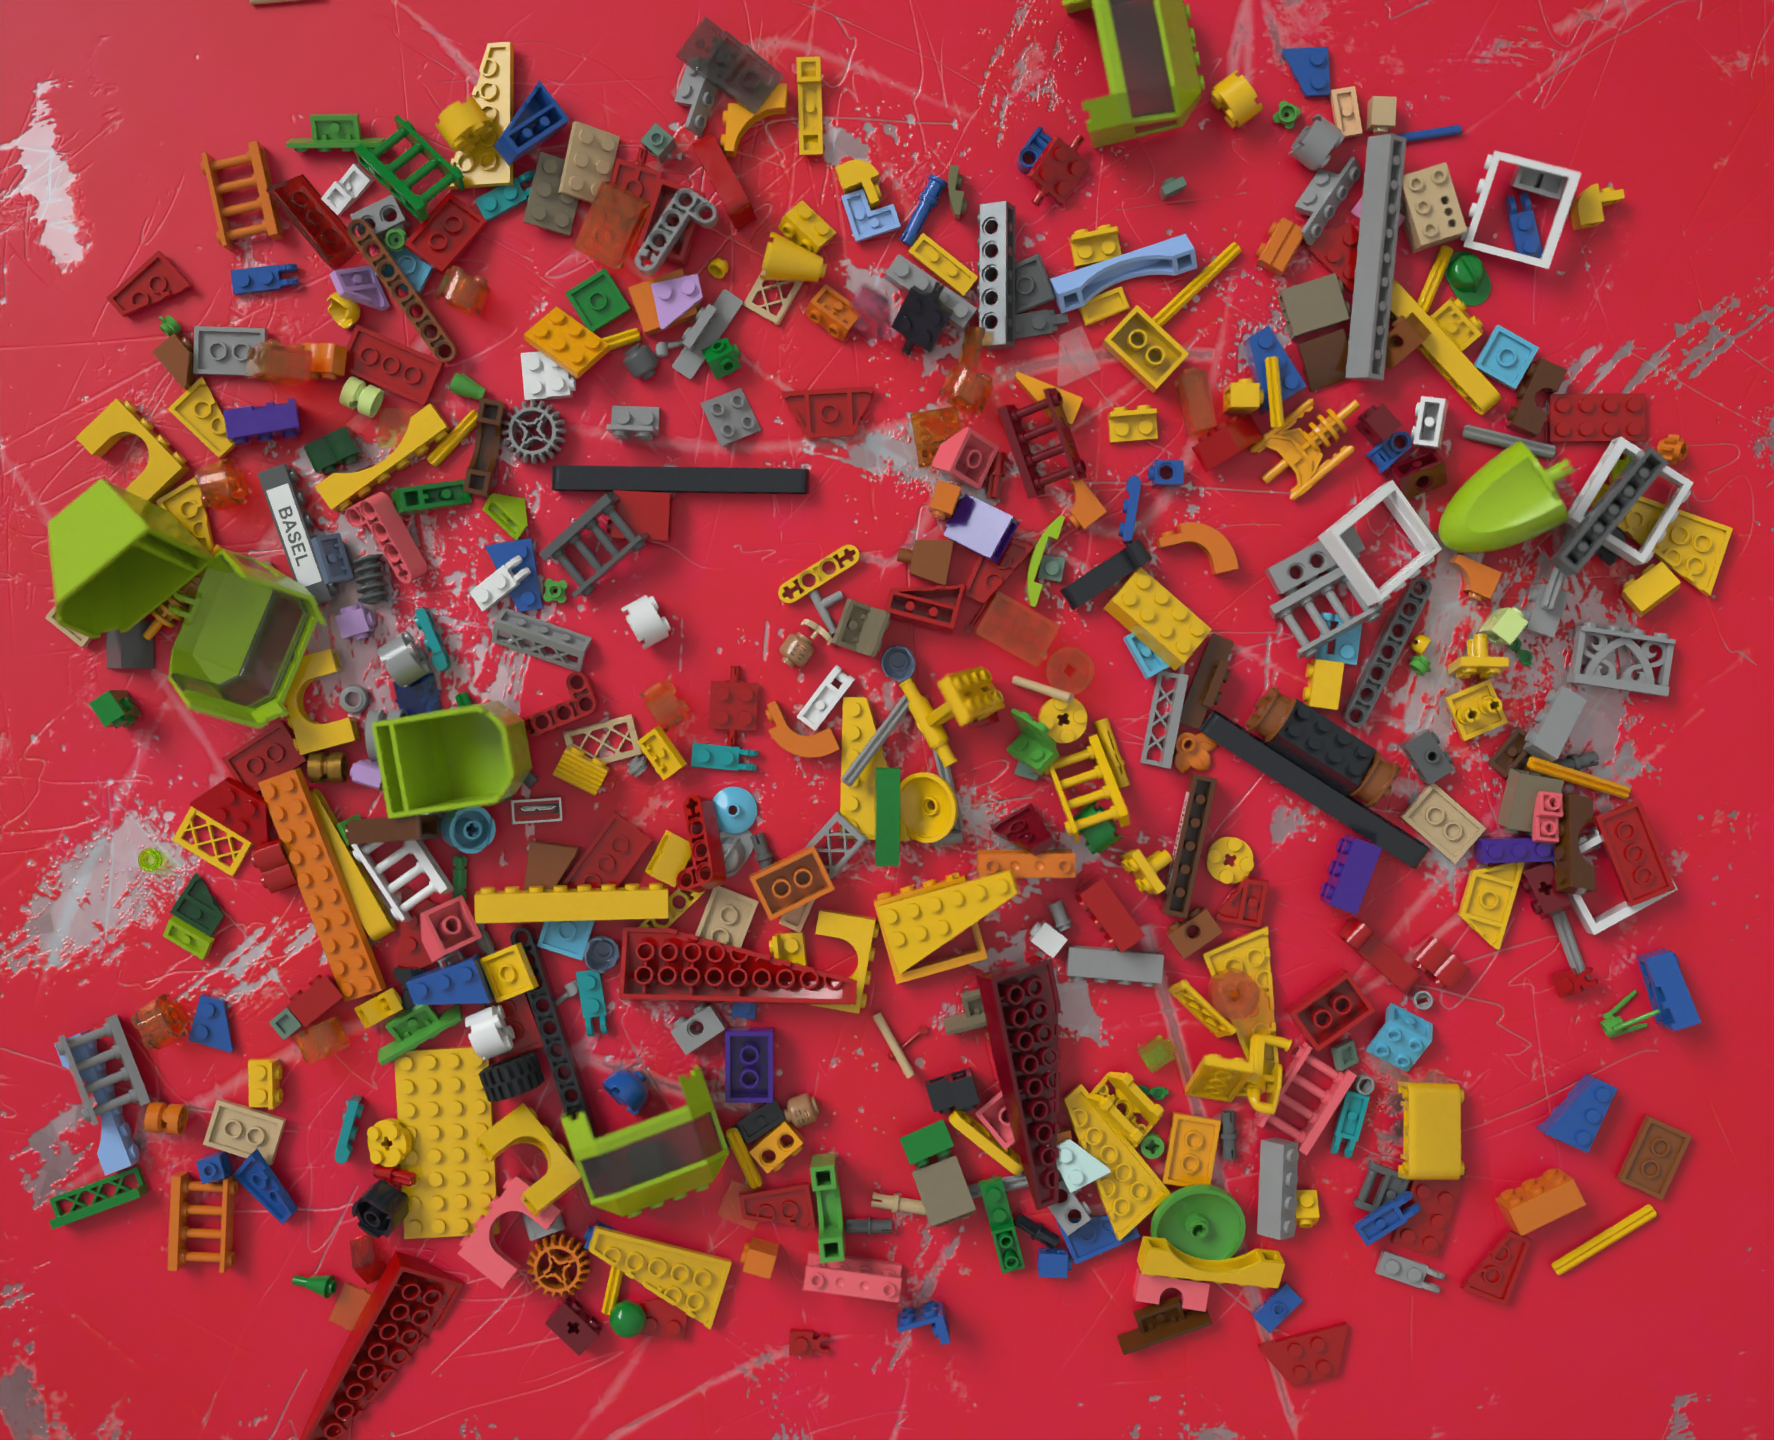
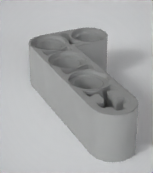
M688 188L680 189L638 251L635 263L639 271L646 276L654 275L665 261L690 220L704 228L714 227L718 222V213L715 206ZM685 197L693 199L692 204L688 207L680 205L681 200ZM705 210L713 212L712 217L708 220L701 219V213ZM672 217L680 219L679 224L675 227L667 225L668 220ZM660 237L666 239V244L663 247L654 246L656 239ZM643 260H651L652 265H645L644 267Z

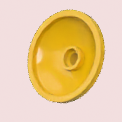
M930 772L912 774L900 783V809L903 813L905 826L910 838L922 843H932L945 838L954 828L958 816L957 799L950 785L940 776Z

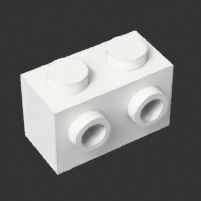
M1421 396V401L1417 402L1415 416L1418 419L1411 433L1415 446L1441 449L1449 403L1446 399Z

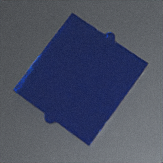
M434 673L426 674L405 688L393 682L397 697L395 702L398 703L399 709L407 711L408 716L443 710L439 696L441 690L437 687Z

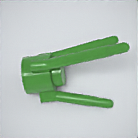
M1633 990L1613 1009L1602 1015L1604 1020L1600 1021V1025L1609 1039L1612 1037L1616 1038L1622 1034L1647 1027V1023L1633 1024L1655 1016L1661 1011L1656 1009L1626 1022H1623L1619 1015L1614 1017L1613 1015L1637 994V991Z

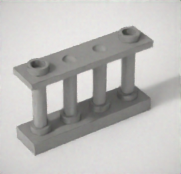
M1338 567L1271 605L1269 614L1273 620L1280 617L1287 623L1301 646L1296 654L1299 660L1304 656L1306 659L1314 656L1318 652V648L1367 621L1369 624L1376 621L1381 616L1380 613L1382 612L1383 605L1367 606L1346 575ZM1341 582L1347 585L1364 611L1351 619L1333 591L1335 589L1334 586ZM1320 594L1326 596L1343 623L1333 630L1329 629L1313 604V598ZM1299 606L1305 607L1322 634L1321 637L1312 642H1309L1292 615L1293 609Z
M117 1014L105 1018L106 1023L99 1029L68 1041L65 1035L57 1037L59 1042L55 1043L59 1055L65 1056L84 1105V1109H81L82 1116L86 1123L90 1122L93 1126L99 1124L96 1116L132 1102L134 1104L137 1102L138 1106L150 1103ZM104 1036L112 1037L114 1046H111L110 1050L75 1063L70 1051L71 1049ZM113 1058L116 1060L120 1058L123 1067L120 1068L119 1072L89 1084H83L79 1074L80 1071ZM121 1080L129 1081L131 1090H128L127 1094L92 1107L87 1094Z

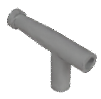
M817 589L808 594L827 626L829 634L832 635L837 628L832 621L827 607L839 602L844 597L839 590L822 599Z

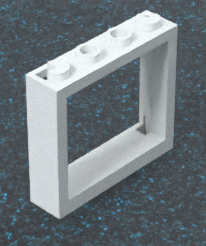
M1494 151L1493 155L1488 154L1484 169L1488 170L1485 179L1480 178L1476 193L1480 194L1478 203H1472L1468 217H1472L1470 227L1466 226L1467 232L1461 237V240L1465 241L1463 247L1549 269L1581 173ZM1499 160L1568 177L1541 259L1473 241Z
M1623 437L1612 440L1567 512L1569 520L1566 523L1576 528L1585 518L1583 517L1620 455L1624 453L1633 459L1641 449ZM1667 465L1659 476L1675 485L1677 489L1639 551L1611 534L1601 544L1634 566L1647 563L1652 558L1654 546L1665 537L1667 525L1675 520L1679 513L1677 509L1681 502H1685L1691 494L1689 489L1694 482Z
M1393 480L1378 487L1318 536L1367 606L1375 603L1381 605L1384 601L1390 599L1391 596L1389 594L1392 591L1397 592L1406 585L1405 580L1407 578L1412 579L1421 572L1420 567L1423 565L1427 566L1435 561L1434 556L1442 550ZM1383 501L1420 554L1377 589L1339 535Z
M1597 827L1593 829L1594 832L1590 835L1578 837L1581 853L1602 842ZM1554 857V861H1551V863H1552V865H1553V867H1554V869H1555V857ZM1673 881L1675 890L1632 907L1628 906L1625 900L1594 918L1581 895L1567 893L1586 933L1596 935L1678 889Z

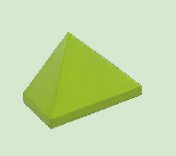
M493 493L482 508L516 541L520 539L528 526L525 499Z

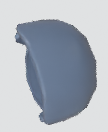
M891 646L881 657V668L886 677L897 682L910 679L916 670L917 660L915 654L905 646Z
M599 935L592 938L584 950L586 966L591 971L597 973H606L608 969L616 966L620 957L618 943L609 936Z

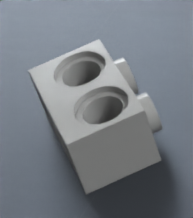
M1517 164L1510 184L1513 187L1560 200L1568 177Z
M393 195L350 215L352 220L362 219L369 223L374 222L376 224L375 231L383 242L388 230L400 228L405 231L406 227L410 226L400 202ZM392 212H397L396 219L388 222V215ZM359 224L356 228L360 237H362L366 232V228L363 224Z
M1064 1180L1059 1182V1189L1065 1190L1068 1198L1064 1203H1056L1048 1206V1208L1068 1236L1090 1221L1089 1215L1092 1212L1085 1201L1080 1203L1075 1197L1078 1191L1070 1193ZM1077 1209L1080 1211L1081 1220L1078 1223H1071L1068 1220L1067 1215L1070 1210Z

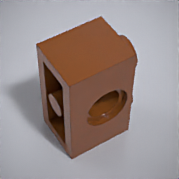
M1413 312L1406 318L1401 315L1391 324L1394 328L1388 333L1385 365L1389 370L1409 355L1431 334ZM1396 336H1400L1404 343L1398 342Z
M1195 907L1188 912V917L1182 922L1177 920L1167 927L1169 931L1165 935L1179 955L1185 959L1223 932L1205 907ZM1191 925H1196L1198 927L1197 934L1193 937L1187 936V928Z

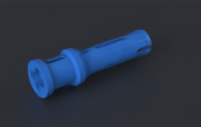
M929 174V181L924 191L919 194L918 199L920 201L899 239L910 247L914 245L932 208L938 205V198L943 188L948 186L947 182L932 174Z

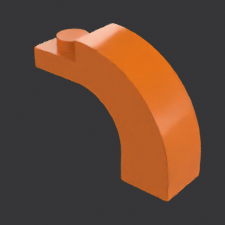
M1195 522L1180 523L1177 525L1178 534L1175 533V530L1161 533V538L1156 539L1158 549L1182 543H1190L1200 547L1208 557L1212 575L1239 569L1235 552L1229 541L1219 531L1208 525Z
M777 700L767 704L768 710L765 711L770 723L775 722L776 727L768 731L778 745L786 751L801 757L813 758L825 756L840 749L831 727L814 735L799 734L787 724Z

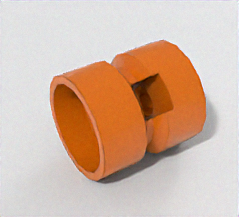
M151 1101L145 1113V1131L152 1133H162L165 1131L166 1134L182 1135L187 1124L188 1108L183 1104L171 1103L168 1106L167 1103Z

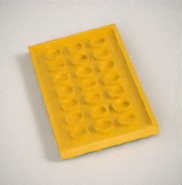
M473 1046L414 1049L405 1052L395 1060L398 1121H400L398 1124L408 1129L412 1140L411 1152L406 1156L405 1161L400 1164L402 1170L413 1172L417 1175L415 1185L411 1187L401 1185L402 1192L406 1193L409 1197V1202L407 1203L408 1214L403 1220L404 1239L466 1236L467 1234L471 1236L476 1230L474 1224L482 1214L484 1216L488 1214L491 1210L488 1207L489 1204L498 1195L496 1158L489 1162L476 1146L477 1138L494 1125L493 1102H488L479 1077V1073L491 1065V1060L483 1061V1056L479 1058ZM499 1218L494 1227V1234L500 1233Z

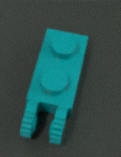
M533 170L520 175L518 178H514L513 185L499 186L475 199L487 222L528 201L531 187L524 191L521 186L533 180Z
M421 607L414 610L416 613L414 617L415 623L419 630H423L426 636L423 639L427 650L429 652L432 651L434 654L431 660L432 664L435 665L434 667L438 671H447L451 667L450 657L429 608Z
M693 743L691 766L738 771V769L757 771V765L751 763L740 764L739 758L740 754L749 757L758 756L759 751L740 749L741 747Z
M590 969L577 971V984L587 1036H594L592 1017L600 1016V1030L602 1034H608L606 1016L608 1011L602 975Z
M1348 1089L1340 1106L1330 1153L1336 1154L1339 1150L1341 1139L1345 1138L1348 1140L1344 1149V1156L1351 1158L1355 1144L1360 1136L1370 1099L1369 1095H1362L1357 1091Z
M354 1094L348 1103L335 1151L336 1154L334 1155L335 1161L339 1164L348 1161L352 1154L353 1146L350 1140H355L358 1127L354 1126L356 1118H361L364 1104H361L362 1096Z

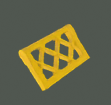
M192 806L172 839L175 843L232 877L236 874L253 846V843ZM198 815L206 820L207 824L195 827L193 820ZM212 825L226 832L227 836L215 839ZM207 826L211 840L199 843L196 829ZM192 830L195 844L183 838L187 831ZM232 837L244 843L240 850L235 851ZM228 838L231 852L219 855L216 841ZM212 842L215 856L201 849L200 845ZM232 854L233 863L231 866L221 861L220 857Z
M1186 979L1168 987L1167 990L1217 1038L1233 1035L1237 1031V1028L1207 1002Z

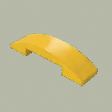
M796 57L799 155H823L820 57Z

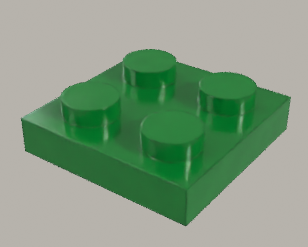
M605 268L565 293L586 328L593 333L631 310Z

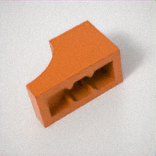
M1072 478L1069 484L1073 489L1074 504L1073 508L1068 512L1070 514L1068 519L1076 529L1080 527L1083 531L1107 511L1083 480L1074 481Z
M1461 554L1452 555L1449 564L1455 567L1463 578L1464 588L1462 591L1469 593L1468 597L1478 602H1481L1482 599H1491L1502 573Z

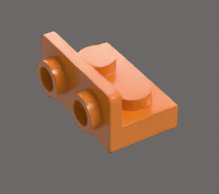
M825 284L810 301L805 314L812 322L819 324L827 330L831 336L844 341L848 332L862 317L863 311Z

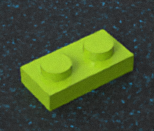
M175 915L169 919L163 937L202 960L208 956L215 940Z

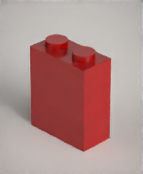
M613 490L620 498L614 504L616 506L615 510L636 536L647 532L650 536L645 541L670 542L673 496L671 493ZM608 519L607 532L611 534V538L614 540H627L613 521Z

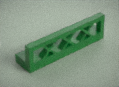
M140 1166L50 1198L49 1200L55 1217L49 1220L52 1230L140 1198L148 1193L149 1190ZM132 1173L135 1174L139 1185L133 1188L123 1184L126 1176ZM105 1183L117 1186L114 1195L109 1196L101 1192ZM83 1191L95 1194L92 1203L88 1204L80 1200ZM67 1199L73 1202L70 1211L62 1213L58 1201Z

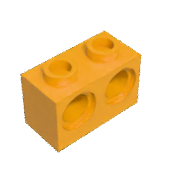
M786 1119L751 1146L749 1153L767 1174L771 1170L776 1172L785 1164L784 1159L790 1154L794 1157L803 1149L804 1137ZM786 1134L791 1135L794 1142L784 1144L781 1141V1137ZM765 1150H772L776 1157L771 1160L766 1159L763 1152Z

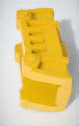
M1109 1072L1091 1091L1087 1099L1091 1100L1097 1107L1096 1109L1101 1111L1119 1129L1121 1135L1126 1137L1133 1147H1137L1162 1117L1163 1107L1159 1104H1154L1133 1082L1134 1078L1130 1073ZM1107 1080L1115 1087L1116 1096L1108 1093L1109 1089L1105 1084ZM1119 1103L1125 1106V1115L1116 1108ZM1133 1113L1141 1114L1149 1124L1147 1126L1138 1124L1135 1121L1137 1117Z

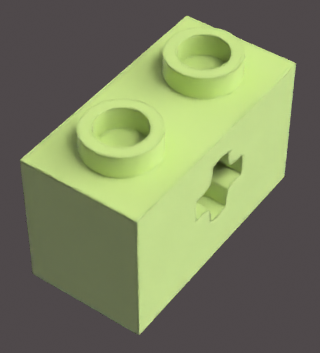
M1515 607L1496 609L1478 632L1487 634L1488 640L1496 646L1511 645L1528 621L1523 618L1525 615Z

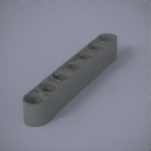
M1414 578L1406 583L1343 709L1342 720L1348 726H1362L1368 720L1431 593L1432 586L1426 578ZM1416 582L1420 583L1423 587L1420 595L1414 592L1413 587ZM1406 603L1412 607L1410 616H1406L1403 612V606ZM1394 625H1399L1402 629L1399 637H1395L1392 633ZM1384 646H1388L1391 649V656L1388 659L1382 655ZM1374 667L1379 668L1381 672L1377 680L1371 676V671ZM1364 688H1367L1370 692V698L1367 701L1362 700L1360 696ZM1354 709L1360 714L1359 720L1355 723L1350 719V713Z

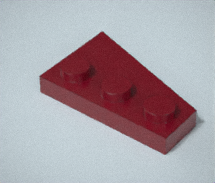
M1031 803L990 826L995 834L1033 855L1045 852L1056 844Z

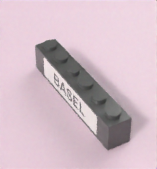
M282 464L257 473L294 580L303 585L314 596L318 606L337 600L336 593H338L336 584L325 585L311 542V539L318 535L314 534L312 528L314 520L311 514L307 513L304 505L307 503L306 497L302 490L299 491L297 485L299 478L296 470L289 465Z

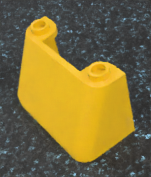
M1398 1081V1093H1402V1097L1405 1099V1101H1401V1106H1403V1154H1401V1159H1404L1405 1162L1402 1165H1398V1177L1406 1180H1459L1460 1175H1464V1162L1461 1161V1103L1464 1101L1463 1089L1457 1083Z

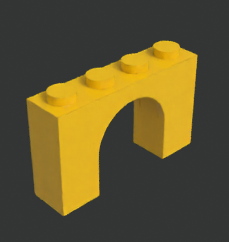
M116 398L76 439L91 455L102 457L121 438L128 435H138L148 447L149 461L145 470L125 490L155 504L156 500L161 498L190 470L185 465L187 460L177 451L174 453L168 447L170 442L161 434L157 435L152 430L154 426L145 417L141 419L136 413L138 409L130 401H122Z
M328 649L303 656L283 704L287 706L290 712L287 715L288 724L295 733V738L293 739L294 746L300 752V755H307L361 740L355 717L321 724L311 719L304 709L303 696L310 683L316 679L343 672L337 649ZM285 661L276 663L275 676L277 680Z
M820 908L815 934L844 939L857 952L858 966L849 977L850 979L857 980L856 1005L812 1006L858 1014L860 1007L865 1008L867 994L863 993L864 984L869 985L871 971L867 970L868 961L873 962L875 948L871 947L872 938L877 939L879 924H875L876 918Z
M522 1103L477 1138L476 1146L489 1162H492L511 1146L519 1143L535 1145L544 1153L548 1163L547 1173L524 1191L520 1198L532 1215L536 1217L577 1185L582 1177L576 1162H571L567 1157V1151L563 1145L557 1144L553 1140L551 1131L547 1126H542L539 1123L535 1111L531 1107L527 1108Z

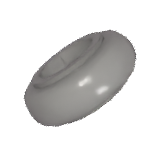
M358 685L345 687L339 696V703L342 709L351 714H358L364 711L369 702L366 690ZM352 692L357 693L360 697V702L355 707L351 706L348 702V697Z

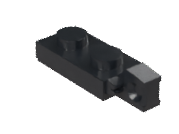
M774 1098L773 1103L763 1104L737 1121L731 1129L733 1127L737 1128L744 1143L749 1144L786 1120V1117L778 1101ZM724 1137L727 1146L730 1148L731 1146L727 1138Z

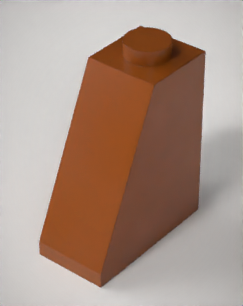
M536 840L531 841L524 890H529L530 886H543V889H553V886L559 885L579 854L581 847Z

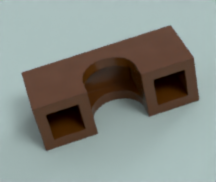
M1542 358L1534 363L1531 362L1525 373V376H1527L1525 384H1521L1515 396L1518 398L1515 406H1511L1506 415L1508 422L1505 427L1530 438L1538 436L1548 413L1537 408L1535 395L1538 391L1547 394L1558 392L1567 369Z

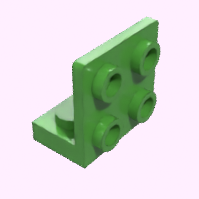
M1013 708L1010 712L1022 733L1006 750L1010 756L1042 775L1060 756L1055 747L1057 743L1049 736L1048 732L1050 730L1041 721L1037 723L1025 711L1021 713Z

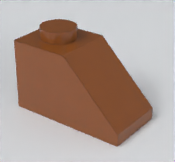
M173 334L152 352L183 389L188 390L195 383V374H193L194 351L192 350L194 345L185 336L180 337Z

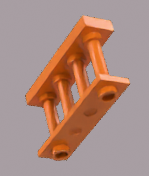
M257 140L248 142L249 151L243 155L214 161V158L207 152L201 153L203 161L200 162L203 174L207 177L218 226L216 237L218 243L229 251L234 250L232 240L265 233L275 241L285 239L265 149ZM248 163L253 165L254 174H252V177L219 184L217 170ZM254 186L256 189L258 188L260 197H257V200L224 207L223 193ZM256 210L263 211L265 220L261 224L234 230L229 229L227 217Z
M1024 849L977 850V874L981 878L1012 869L1015 878H1076V854L1072 853L1071 849H1048L1037 855H1033Z
M179 1171L171 1176L168 1271H178L187 1261L220 1263L219 1273H225L233 1266L235 1262V1251H232L234 1195L238 1191V1182L232 1176L234 1173L223 1178V1183L209 1182L205 1184L188 1179L189 1171ZM190 1191L223 1192L222 1206L190 1205L188 1193ZM189 1214L222 1216L221 1229L189 1228L187 1226V1217ZM188 1238L221 1239L220 1253L189 1252L186 1249V1240Z

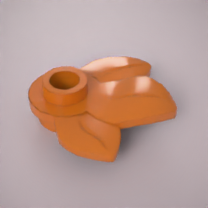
M1191 732L1180 733L1175 744L1177 752L1174 757V763L1176 768L1181 773L1186 772L1190 766L1199 771H1207L1211 763L1208 752L1214 749L1217 743L1203 733L1196 735ZM1190 740V745L1185 748L1184 743Z

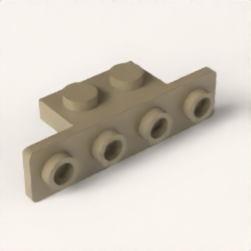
M979 989L961 994L965 1013L943 1019L947 1035L960 1034L967 1030L987 1026Z

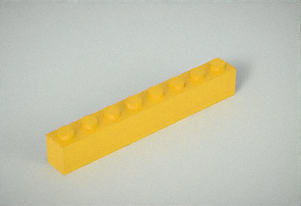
M638 883L625 884L623 888H616L615 884H602L601 888H592L591 885L583 884L577 885V889H568L567 885H555L553 889H543V886H530L529 890H519L518 886L505 887V890L495 891V887H482L481 891L475 893V923L669 918L668 886H663V883H650L649 887H639Z

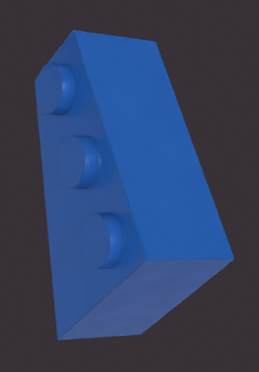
M540 80L494 145L495 149L509 166L561 132L570 120Z
M1269 325L1244 342L1254 383H1260V389H1263L1264 392L1263 404H1260L1261 415L1269 411L1265 359L1267 357H1278L1282 402L1307 386Z
M1662 948L1637 956L1652 1010L1659 1009L1661 1011L1654 1016L1656 1024L1672 1031L1700 1024L1701 1020L1679 969V961L1676 954L1671 950Z
M479 954L409 979L406 985L414 1005L490 1003L495 997L479 961Z
M1586 1073L1567 1094L1566 1099L1558 1107L1556 1106L1551 1111L1552 1114L1536 1128L1546 1135L1588 1153L1618 1088Z

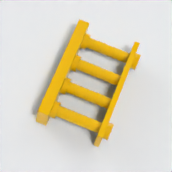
M1097 734L1088 737L1090 746H1087L1086 750L1056 759L1044 772L1045 775L1050 774L1067 819L1064 822L1068 836L1073 835L1075 843L1080 842L1078 830L1110 819H1118L1121 827L1130 825L1128 811ZM1089 758L1090 760L1095 759L1097 766H1094L1093 770L1061 781L1058 780L1055 772L1056 769ZM1096 778L1103 780L1105 786H1102L1101 790L1066 801L1063 793L1064 789ZM1104 798L1111 800L1113 806H1110L1109 810L1074 821L1070 810Z

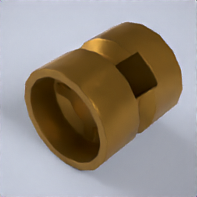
M325 752L309 754L307 772L311 783H326L327 779L331 783H344L347 781L349 764L345 752H331L329 756Z

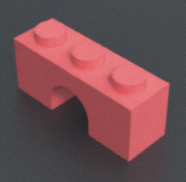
M1137 1267L1133 1290L1135 1301L1159 1305L1161 1293L1167 1288H1176L1180 1291L1179 1301L1182 1308L1206 1312L1210 1288L1209 1281H1193L1185 1278L1172 1279L1157 1275L1147 1276L1142 1274L1140 1268Z

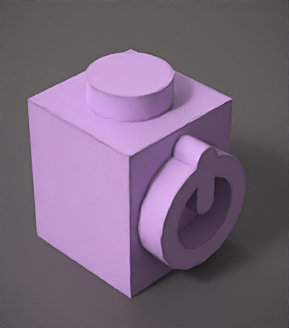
M362 604L343 608L340 610L341 614L335 616L342 639L354 638L355 641L368 638V633L375 631L374 625H376L374 615L368 609L363 608Z

